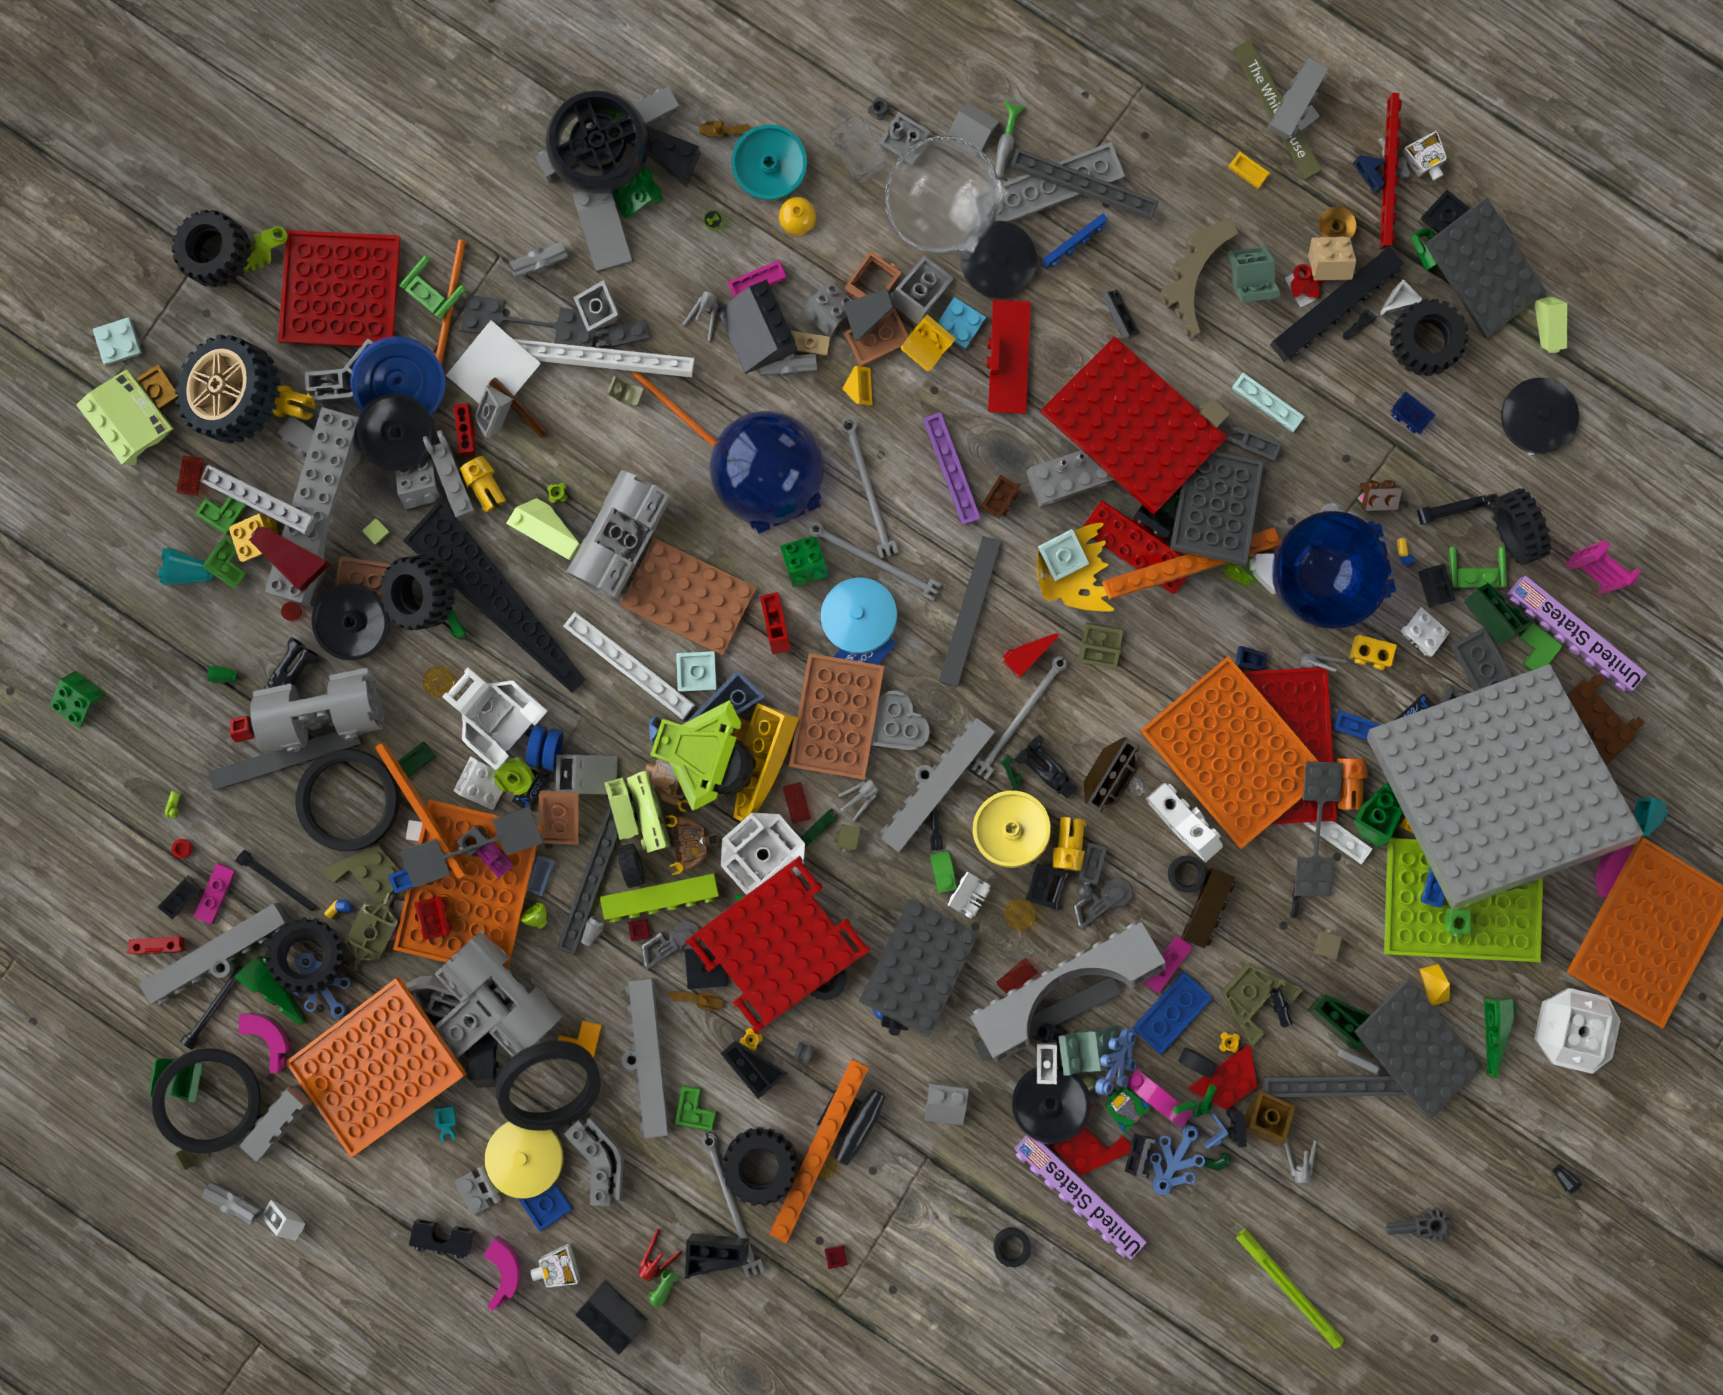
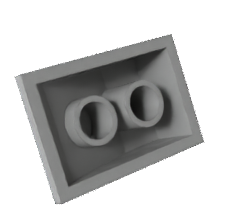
M923 256L894 290L893 294L896 303L893 305L918 324L928 314L954 278Z

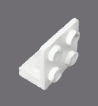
M471 756L453 790L458 795L491 810H494L503 792L495 783V769Z

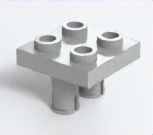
M898 112L880 140L879 146L911 165L930 135V130Z

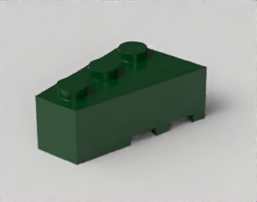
M1487 583L1472 593L1464 603L1477 617L1481 625L1488 630L1493 639L1502 646L1523 633L1535 620L1532 618L1528 620L1520 613L1521 609L1519 607H1512L1505 601L1507 598Z
M1328 995L1318 996L1307 1011L1350 1049H1360L1363 1042L1355 1034V1031L1371 1014Z

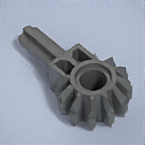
M1428 1208L1427 1215L1421 1213L1420 1215L1412 1216L1413 1221L1387 1223L1386 1232L1388 1235L1414 1233L1417 1237H1424L1425 1239L1430 1237L1432 1242H1435L1436 1238L1439 1241H1443L1442 1235L1449 1237L1446 1231L1452 1230V1226L1448 1225L1451 1222V1218L1446 1217L1447 1213L1445 1211L1440 1212L1438 1208L1432 1211ZM1438 1220V1227L1432 1229V1222Z

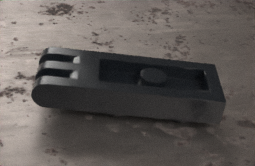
M1119 291L1104 292L1102 295L1123 338L1128 339L1140 334Z

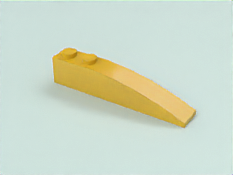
M757 703L744 740V745L748 747L753 758V771L749 782L736 795L733 817L742 822L751 813H757L785 759L799 719L798 717Z

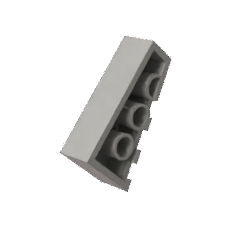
M1308 58L1298 68L1297 75L1289 85L1291 89H1288L1281 100L1282 105L1277 108L1267 127L1269 131L1285 140L1290 136L1294 137L1299 129V126H1297L1299 120H1303L1309 111L1306 109L1309 102L1313 103L1318 95L1316 92L1318 86L1322 87L1328 77L1325 75L1328 68L1311 58Z
M298 1085L292 1088L289 1086L281 1094L278 1101L269 1107L268 1113L255 1123L256 1127L252 1132L248 1131L239 1147L254 1161L258 1162L263 1159L313 1103L307 1093Z

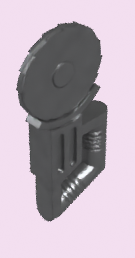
M1113 878L1107 882L1104 888H1101L1100 899L1092 891L1090 898H1081L1072 906L1078 928L1081 930L1108 908L1114 909V907L1126 905L1132 896L1130 884L1124 879ZM1093 899L1095 903L1088 908L1089 918L1084 921L1081 908Z
M682 921L674 927V930H670V940L667 941L660 931L641 944L644 968L646 970L676 949L682 951V949H692L690 945L688 946L685 943V940L697 932L699 926L691 921ZM661 940L663 945L655 949L656 959L651 962L649 948Z

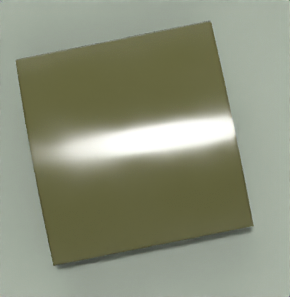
M1085 622L1079 662L1117 669L1124 630Z

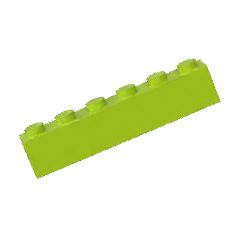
M713 873L600 897L604 920L609 919L610 922L620 921L621 916L628 915L629 918L639 917L640 912L647 911L649 915L659 913L660 908L666 907L667 911L678 909L679 904L685 903L686 907L697 905L699 900H704L705 903L716 901L715 897L720 896L716 874Z

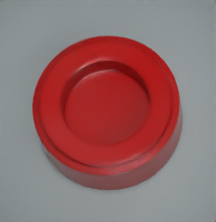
M178 839L172 844L171 850L175 857L187 858L191 855L193 846L187 839Z

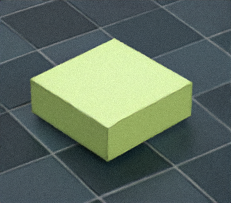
M377 518L362 530L376 546L390 534L388 529Z

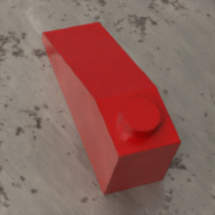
M779 593L760 596L772 655L791 651Z
M1058 633L1016 647L1014 651L1010 648L1003 656L1005 660L1002 663L1017 678H1020L1060 635Z

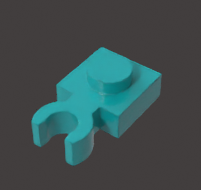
M455 1105L435 1108L436 1129L442 1128L440 1133L441 1142L445 1141L446 1133H449L451 1140H454L456 1133L452 1126L457 1125Z

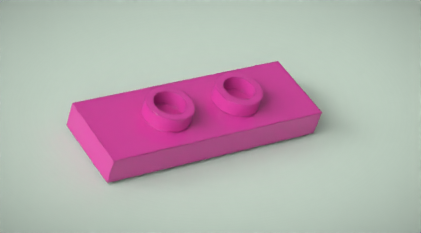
M780 260L727 283L733 297H736L749 286L767 279L771 286L787 279Z
M216 863L194 918L209 924L214 923L236 870Z
M1176 935L1162 954L1166 962L1165 970L1143 983L1156 993H1159L1193 947Z

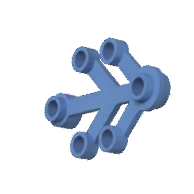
M303 953L296 959V967L300 971L299 974L313 973L323 963L315 961L314 956L309 953ZM304 959L309 960L310 963L308 966L302 965V961ZM345 977L341 979L335 978V982L329 984L345 990L349 988L350 981ZM342 980H346L348 982V985L346 987H342L340 985V982ZM327 986L325 990H319L331 1007V1016L335 1019L343 1018L346 1014L345 1006L337 1003ZM315 991V994H309L308 1001L304 1004L306 1011L313 1012L316 1009L315 1002L318 991ZM309 1002L314 1003V1008L311 1010L307 1009ZM336 1007L342 1009L340 1014L334 1013Z
M1133 1028L1123 1029L1118 1038L1110 1039L1109 1048L1116 1050V1052L1109 1055L1104 1054L1101 1057V1065L1111 1068L1106 1079L1101 1078L1097 1081L1095 1086L1097 1094L1106 1096L1112 1093L1113 1084L1111 1082L1117 1070V1086L1127 1087L1129 1079L1127 1076H1124V1067L1130 1071H1134L1136 1068V1060L1132 1059V1045L1136 1042L1137 1036Z
M1193 1125L1183 1127L1182 1135L1184 1138L1174 1156L1170 1148L1171 1139L1167 1135L1159 1137L1158 1142L1162 1146L1167 1163L1164 1174L1160 1165L1162 1159L1160 1154L1157 1152L1150 1153L1149 1160L1153 1164L1156 1175L1152 1185L1156 1193L1165 1195L1171 1191L1172 1186L1182 1183L1193 1184L1196 1177L1190 1171L1185 1172L1182 1176L1171 1177L1177 1170L1191 1166L1202 1167L1205 1164V1159L1200 1154L1181 1161L1190 1142L1198 1138V1129ZM1190 1130L1194 1131V1136L1188 1137ZM1167 1138L1168 1142L1167 1144H1162L1161 1140ZM1158 1155V1160L1152 1161V1157ZM1201 1157V1163L1197 1164L1195 1162L1196 1158ZM1191 1174L1192 1180L1187 1181L1186 1176ZM1161 1182L1166 1183L1165 1188L1159 1187Z

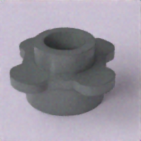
M879 97L875 98L872 106L868 107V112L877 116L878 120L884 119L885 113L890 110V105Z

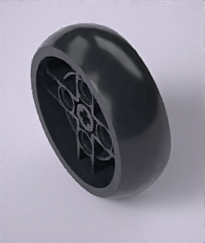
M602 90L585 91L567 99L553 114L546 133V150L553 169L568 185L585 193L606 194L627 186L639 175L648 157L649 133L639 111L622 96ZM594 110H610L622 115L624 118L616 121L608 115L594 113ZM577 117L578 121L571 130L569 141L560 145L565 128ZM590 122L595 123L592 128L586 127ZM614 132L620 133L616 138L611 137ZM599 139L600 144L596 145L595 140ZM635 140L632 155L621 168H618L617 164L624 155L626 143ZM578 147H584L582 152H576ZM603 157L610 158L607 162H601ZM579 163L586 169L601 171L602 176L584 175L570 167Z

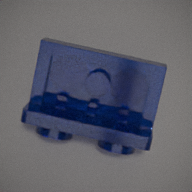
M1407 391L1401 395L1390 409L1392 412L1391 416L1398 422L1401 420L1407 424L1406 428L1414 434L1416 432L1421 434L1423 429L1436 415V413Z

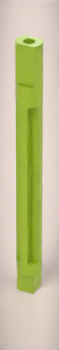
M1245 1228L1242 1229L1236 1236L1241 1245L1287 1294L1334 1349L1342 1346L1344 1342L1342 1336L1287 1277Z

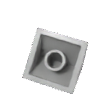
M967 102L959 110L948 135L980 154L1000 121Z
M606 280L573 297L588 332L613 326L620 316Z
M488 385L484 390L474 415V419L485 438H490L500 432L513 401L509 396Z

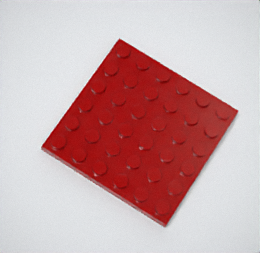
M286 230L288 238L284 251L279 343L361 347L368 338L376 342L380 339L394 336L401 243L399 235Z

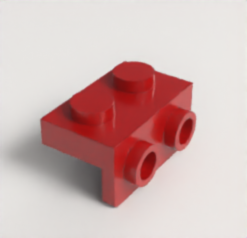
M433 897L414 902L423 940L450 935L451 923L449 918L446 919L445 911H447V906L444 899Z

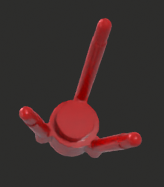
M656 1229L646 1254L639 1264L641 1268L638 1274L649 1282L653 1277L657 1278L659 1273L681 1254V1251H678L659 1268L657 1263L663 1257V1253H660L654 1261L649 1260L647 1262L659 1234V1229Z

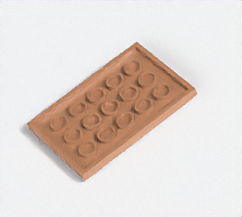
M653 538L620 606L724 656L757 588Z
M812 653L808 654L798 711L799 719L795 729L789 767L865 780L884 666Z

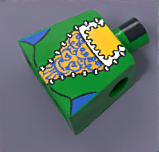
M1113 1087L1112 1093L1106 1095L1109 1100L1104 1104L1124 1133L1151 1108L1144 1100L1123 1087L1118 1091Z

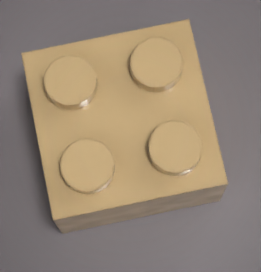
M1318 237L1311 239L1308 258L1314 280H1352L1356 259L1350 237Z

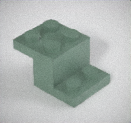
M1265 246L1228 251V260L1232 265V287L1242 303H1253L1257 300H1272L1273 298L1280 297V290L1275 283V261Z
M1117 1026L1078 1030L1059 1036L1064 1075L1103 1071L1111 1068L1101 1065V1057L1104 1054L1109 1055L1116 1052V1050L1109 1048V1041L1111 1038L1119 1037Z

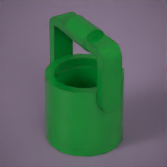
M1420 229L1411 236V239L1425 270L1430 271L1438 267V264L1426 245L1422 244L1420 237L1426 236L1428 240H1431L1435 235L1431 229Z

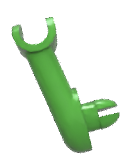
M667 1269L662 1272V1281L657 1290L650 1292L651 1296L648 1295L652 1306L660 1307L664 1304L673 1282L679 1279L678 1274Z

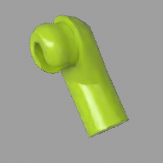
M171 791L164 811L166 817L174 819L179 815V810L176 807L181 793Z

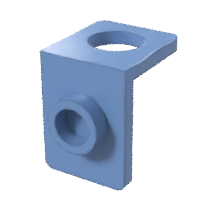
M1214 1113L1210 1115L1221 1131L1203 1143L1207 1149L1212 1145L1217 1146L1224 1141L1223 1138L1229 1134Z

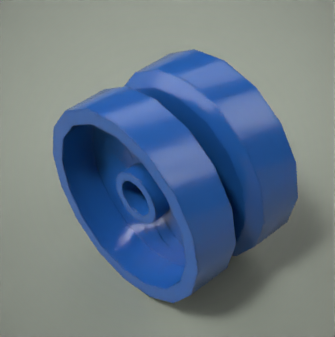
M534 726L527 747L526 764L530 767L538 768L542 763L543 769L555 771L556 755H561L563 730L552 728L548 733L546 727Z

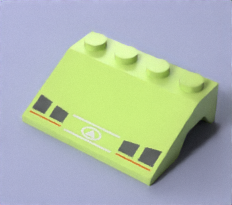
M128 369L89 392L76 404L121 464L135 465L137 457L146 448L158 444L174 429Z
M642 771L627 778L628 783H625L628 794H631L633 799L630 802L633 813L636 812L638 820H635L638 832L641 831L643 838L640 839L642 848L647 850V853L671 847L667 828L664 825L665 821L657 793L654 790V785L650 783L652 775L648 774L647 771Z

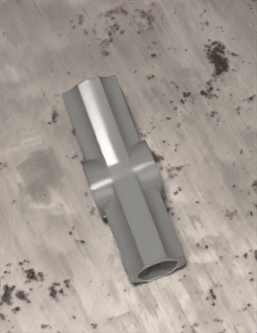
M559 242L545 249L538 248L532 250L527 256L510 261L509 265L516 279L532 272H544L550 268V265L567 259L568 255L562 242Z
M210 1182L203 1192V1199L219 1206L220 1210L225 1214L237 1216L250 1225H253L261 1216L262 1209L245 1200V1196L238 1191L227 1190L214 1182Z

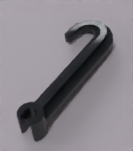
M1498 494L1483 495L1430 508V506L1416 510L1420 525L1433 522V519L1489 506L1495 501L1494 499L1498 497Z

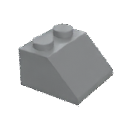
M929 1081L924 1120L963 1125L968 1087Z

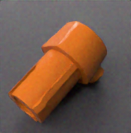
M1337 758V763H1343L1340 801L1336 803L1337 807L1344 810H1360L1363 805V778H1368L1366 759Z

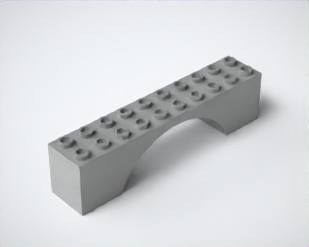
M323 407L317 420L292 501V506L318 519L310 536L286 524L282 537L324 559L328 525L337 496L348 474L360 462L362 455L356 438V427L359 418ZM273 565L265 592L278 598L314 608L326 571L302 592L297 590Z
M1134 922L1126 927L1127 930L1124 932H1115L1109 936L1110 939L1106 942H1097L1092 946L1093 949L1088 952L1085 950L1075 955L1076 958L1070 962L1068 960L1061 962L1058 965L1059 968L1053 971L1049 969L1041 974V978L1037 980L1031 979L1024 983L1025 987L1019 990L1015 988L1007 993L1008 996L1005 998H997L991 1001L990 1006L983 1009L981 1007L975 1010L970 1017L995 1063L997 1064L1030 1045L1029 1033L1033 1015L1042 999L1059 984L1079 976L1101 975L1119 980L1133 988L1164 971L1166 962L1143 923L1137 924Z

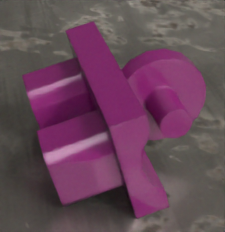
M494 841L483 845L476 851L498 878L514 866Z

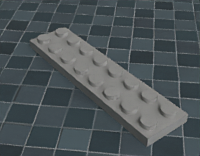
M1112 142L1057 162L1109 183L1125 178ZM1026 174L971 195V200L981 225L992 221L1012 222L1082 194Z

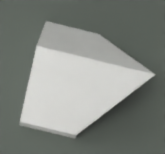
M1402 280L1392 290L1380 314L1382 316L1408 309L1412 304L1419 303L1422 298Z

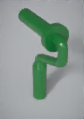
M1213 1084L1209 1085L1203 1102H1200L1198 1105V1112L1197 1102L1188 1101L1173 1108L1174 1113L1179 1114L1192 1108L1194 1117L1210 1113L1212 1109L1210 1103L1216 1091V1086Z

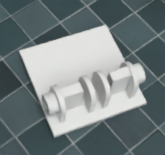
M1420 607L1407 626L1400 630L1403 637L1409 641L1412 639L1410 643L1413 644L1415 642V648L1419 647L1418 649L1424 653L1423 655H1428L1429 657L1434 655L1450 633L1422 607Z
M967 872L961 879L956 892L952 894L948 906L972 919L979 910L973 904L981 906V904L976 902V899L984 901L979 895L986 898L990 892L989 888L991 885Z

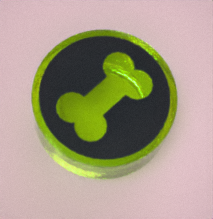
M711 210L705 214L704 224L706 228L712 231L721 228L723 219L718 211Z

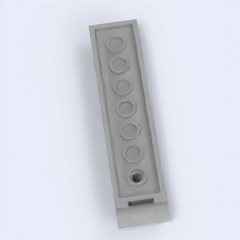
M484 982L434 1027L457 1059L510 1011Z

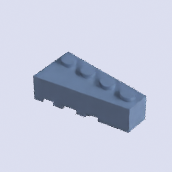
M736 670L688 721L731 700L738 714L765 696Z

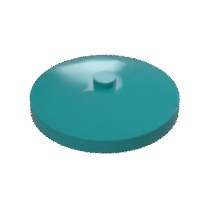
M778 125L757 126L747 131L737 141L731 158L732 172L739 187L751 197L763 201L780 200L795 192L804 180L807 171L805 148L800 139L784 127Z

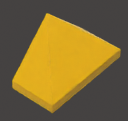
M854 366L842 388L856 404L873 405L871 368Z
M1434 964L1420 968L1428 1001L1431 1005L1435 1006L1449 1002L1450 983L1440 965Z

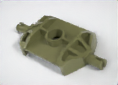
M388 891L384 901L381 903L365 902L344 941L346 948L354 955L350 965L351 969L353 968V970L357 971L363 960L377 961L381 959L389 939L400 922V918L390 905L395 897L394 893L392 894V892ZM371 927L375 930L374 937H369L366 934L367 928Z

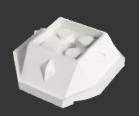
M751 813L722 838L721 867L747 895L798 856L803 859L802 862L804 864L805 843L780 814ZM760 849L768 851L769 855L766 859H760L757 856V852ZM797 867L793 868L794 872L799 876L801 874Z
M1567 988L1553 997L1542 1001L1534 1040L1541 1047L1551 1064L1593 1074L1613 1058L1621 1020L1608 997ZM1583 1026L1585 1031L1584 1034L1580 1036L1578 1031L1579 1028Z

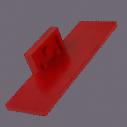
M993 300L991 338H988L987 350H990V357H987L986 368H990L989 413H1026L1031 304L1029 301Z
M1104 500L1099 502L1082 526L1103 523V526L1097 530L1098 535L1093 537V539L1097 542L1106 541L1104 547L1137 570L1183 556L1175 550H1170V546L1165 543L1167 538L1156 535L1152 528L1140 524L1136 517L1132 521ZM1188 576L1160 584V586L1175 594Z

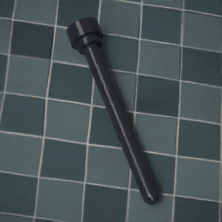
M244 849L236 858L235 862L240 866H249L310 911L316 909L314 903L255 862L251 856L252 854Z
M242 967L236 968L192 1032H188L187 1035L185 1034L180 1040L182 1045L191 1050L195 1048L199 1039L198 1035L238 979L235 978V975L243 969Z

